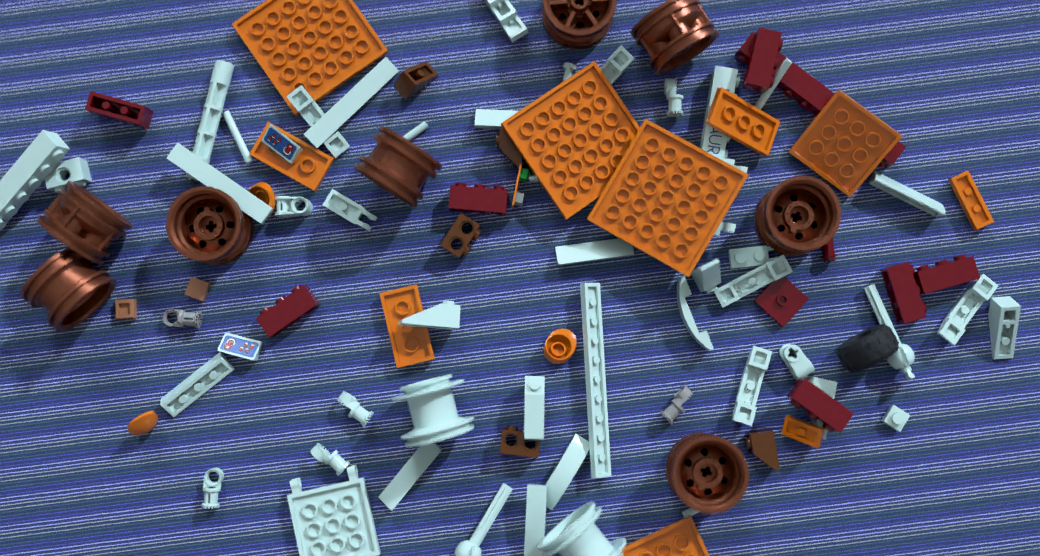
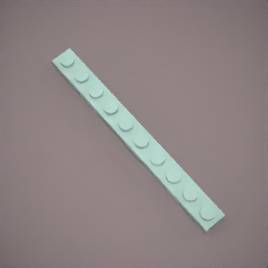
M580 283L591 478H602L611 476L600 283Z

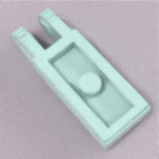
M334 189L331 190L323 203V206L368 231L371 229L370 225L359 220L362 214L372 221H376L378 218Z
M766 245L729 249L730 268L761 266L775 259L769 258L768 251L774 249Z

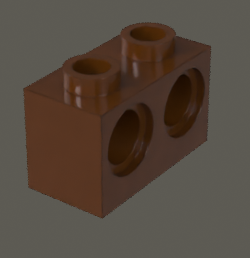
M460 213L440 246L459 259L462 256L466 257L471 250L469 245L473 240L476 241L482 233L480 231L481 226ZM471 225L473 230L471 233L465 234L462 232L463 227ZM456 240L462 242V247L459 250L452 248V244Z
M507 425V428H503L500 453L533 458L539 457L541 440H536L534 447H527L524 440V431L518 430L519 427ZM514 435L517 438V442L509 445L506 442V437Z

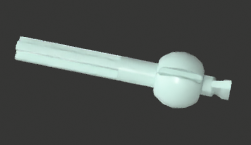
M875 284L863 288L879 324H885L890 327L899 341L898 351L888 357L887 362L893 368L901 369L902 373L905 374L906 381L915 378L910 367L915 359L914 351L908 345L901 344Z
M504 483L502 484L470 540H464L457 545L455 556H482V550L479 546L513 488Z

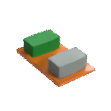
M522 164L519 166L512 202L513 209L515 205L522 206L524 194L517 191L519 181L527 182L529 169L522 168Z

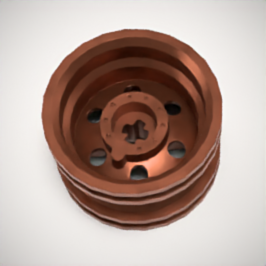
M543 0L542 20L544 28L553 41L563 47L577 50L590 48L598 44L608 33L616 8V0ZM599 12L600 15L594 18L592 13ZM564 14L566 19L561 20L559 16ZM582 23L584 25L582 28H578L576 26V24Z
M380 126L378 129L380 135L375 134L373 136L377 145L369 157L360 156L361 164H355L354 169L401 201L417 208L418 203L416 200H422L424 197L420 193L421 187L428 177L433 179L437 177L435 171H440L442 165L408 139L384 126Z
M810 176L792 177L778 184L761 198L754 215L756 233L761 242L767 247L770 246L774 249L772 251L776 254L784 256L803 255L823 246L834 237L841 221V207L834 191L826 183ZM795 195L797 197V201H792L790 199V196ZM809 203L814 204V209L811 208ZM776 206H779L782 210L781 213L775 212ZM792 215L795 216V219L797 220L796 222H793V221H792V220H793V218H791ZM813 221L817 223L816 229L811 227ZM779 225L784 226L783 232L778 231L777 227ZM796 233L801 235V240L796 239Z
M200 186L183 192L174 200L166 217V230L172 246L185 257L211 265H223L237 260L247 251L254 235V223L252 217L243 212L239 204L230 195L220 189ZM223 206V211L218 213L217 207ZM203 208L204 212L198 214V210ZM233 221L234 227L228 228L227 223ZM191 225L194 227V232H190ZM220 239L226 240L224 246L220 245ZM202 241L206 242L205 248H202L200 246V243Z
M66 248L47 260L30 276L21 290V297L28 301V304L33 308L43 307L49 313L47 322L54 326L57 332L62 333L76 327L90 317L111 296L117 286V281L110 277L106 270L96 271L90 265L92 261L71 248Z
M703 432L689 434L681 438L672 447L666 460V476L672 491L686 505L696 511L709 514L724 512L734 507L746 492L749 483L747 461L734 444L719 436ZM702 448H706L708 450V454L706 456H703L701 454ZM720 457L725 458L724 464L719 463ZM686 459L692 461L690 467L685 466L684 461ZM702 468H704V469L706 468V469H708L709 471H708L707 474H706V473L703 474V473L701 472V469H702ZM722 477L727 478L725 484H721ZM688 479L693 480L694 484L692 486L686 485ZM706 488L711 489V493L709 495L704 494V490Z

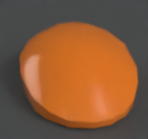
M259 182L251 186L249 192L272 207L274 211L275 195L272 188L265 182Z
M562 328L553 331L543 346V353L546 359L554 364H561L569 360L576 349V336L568 329Z
M151 410L137 416L127 426L131 435H143L150 432L158 422V415Z

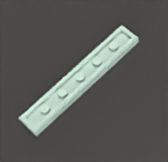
M385 57L303 135L318 148L399 70Z
M177 143L167 156L168 160L207 187L220 189L230 195L239 204L243 212L259 223L263 224L273 211L272 207L181 144Z

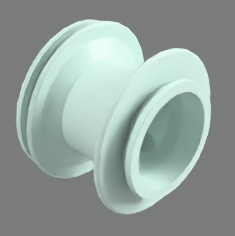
M452 374L400 387V391H404L405 394L395 396L391 401L407 399L414 426L412 431L401 436V439H408L405 442V447L440 441L474 429V424H469V422L474 420L473 416H458L451 390L452 386L463 383L464 379L450 381L449 378L452 377Z
M590 501L558 523L541 540L538 549L543 550L542 556H552L557 552L561 556H623L622 549L626 545V538H617L611 542L606 539L594 523L602 509L601 507H595L594 501Z

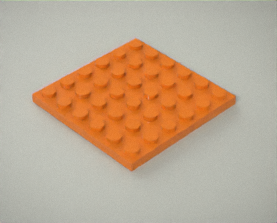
M266 0L232 23L237 33L296 116L300 113L286 96L300 85L304 87L315 102H318L389 53L353 0Z
M595 61L500 124L565 220L601 196L640 129Z
M645 119L587 220L689 277L749 174Z

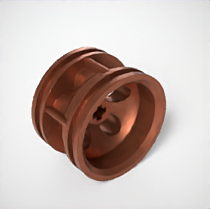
M667 0L645 15L633 27L631 35L636 39L638 46H643L651 57L649 65L654 68L655 75L659 76L677 69L698 56L717 40L719 32L714 29V24L709 20L699 0Z
M69 180L66 183L68 189H61L58 197L48 209L43 211L45 216H39L37 222L51 235L78 254L94 263L102 265L105 262L103 257H109L110 255L107 250L109 245L120 236L125 237L127 235L125 230H131L133 225L98 197Z

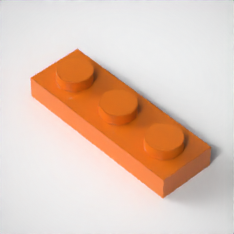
M968 170L948 179L973 230H978L994 222Z

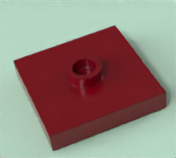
M784 276L771 282L757 296L754 302L776 323L784 327L809 299Z

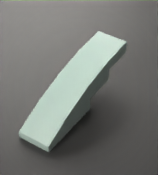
M484 0L512 43L528 33L526 26L520 20L516 10L508 0Z
M527 484L524 556H542L543 550H539L538 545L545 536L547 485Z

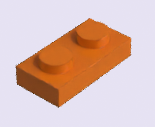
M787 415L785 416L781 434L819 448L821 447L825 428Z

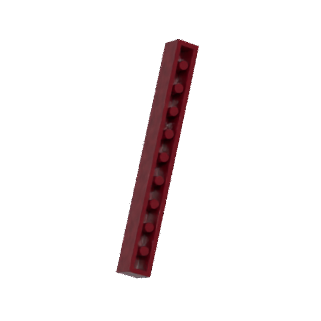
M753 32L735 54L737 59L745 65H748L755 36ZM779 51L776 58H779L776 70L773 69V77L787 58ZM792 62L776 86L783 91L786 97L797 101L802 109L813 113L814 118L835 94L794 62ZM898 141L878 166L883 168L892 166L906 146Z

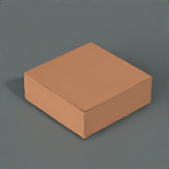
M191 277L184 295L205 301L211 283Z
M137 299L115 300V319L137 318Z

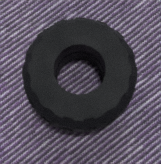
M880 324L846 340L837 348V356L846 370L851 373L860 372L895 354L899 349V341L890 327Z

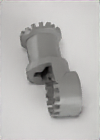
M168 309L162 315L163 322L172 327H184L186 325L200 328L202 320H200L202 319L201 311L192 313L185 310ZM172 312L177 315V321L174 323L168 321V315Z
M685 385L674 395L672 403L664 411H660V414L672 425L675 418L681 413L684 414L686 412L681 405L693 395V392Z

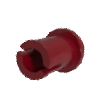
M833 238L822 246L823 256L821 258L824 259V262L836 260L837 254L834 251Z

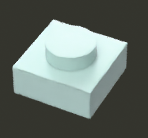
M891 404L881 421L900 432L910 415Z

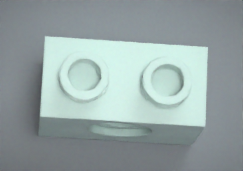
M77 157L58 162L53 171L45 178L47 189L55 191V193H61L62 188L68 189L66 183L69 180L81 187H85L87 183L92 182L87 160ZM67 173H70L69 179L66 180L65 177Z

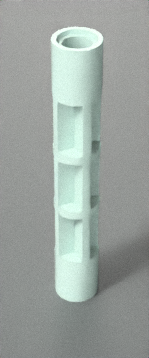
M222 60L215 61L208 95L203 107L204 110L192 152L208 164L210 163L218 125L234 70L233 64ZM186 173L187 178L199 181L190 174Z

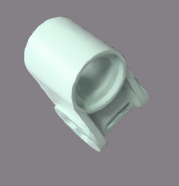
M275 196L277 210L274 216L276 217L308 216L313 210L312 203L304 197ZM305 202L304 210L300 211V203Z
M785 344L780 348V357L797 381L800 377L804 378L815 370L813 364L797 345ZM789 349L793 350V351L791 352L792 357H791V356H788V354L790 353V352H789Z

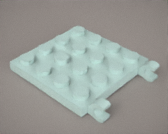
M357 465L347 467L349 481L302 491L300 477L290 480L292 494H288L287 499L300 556H378L381 554L365 478H358Z

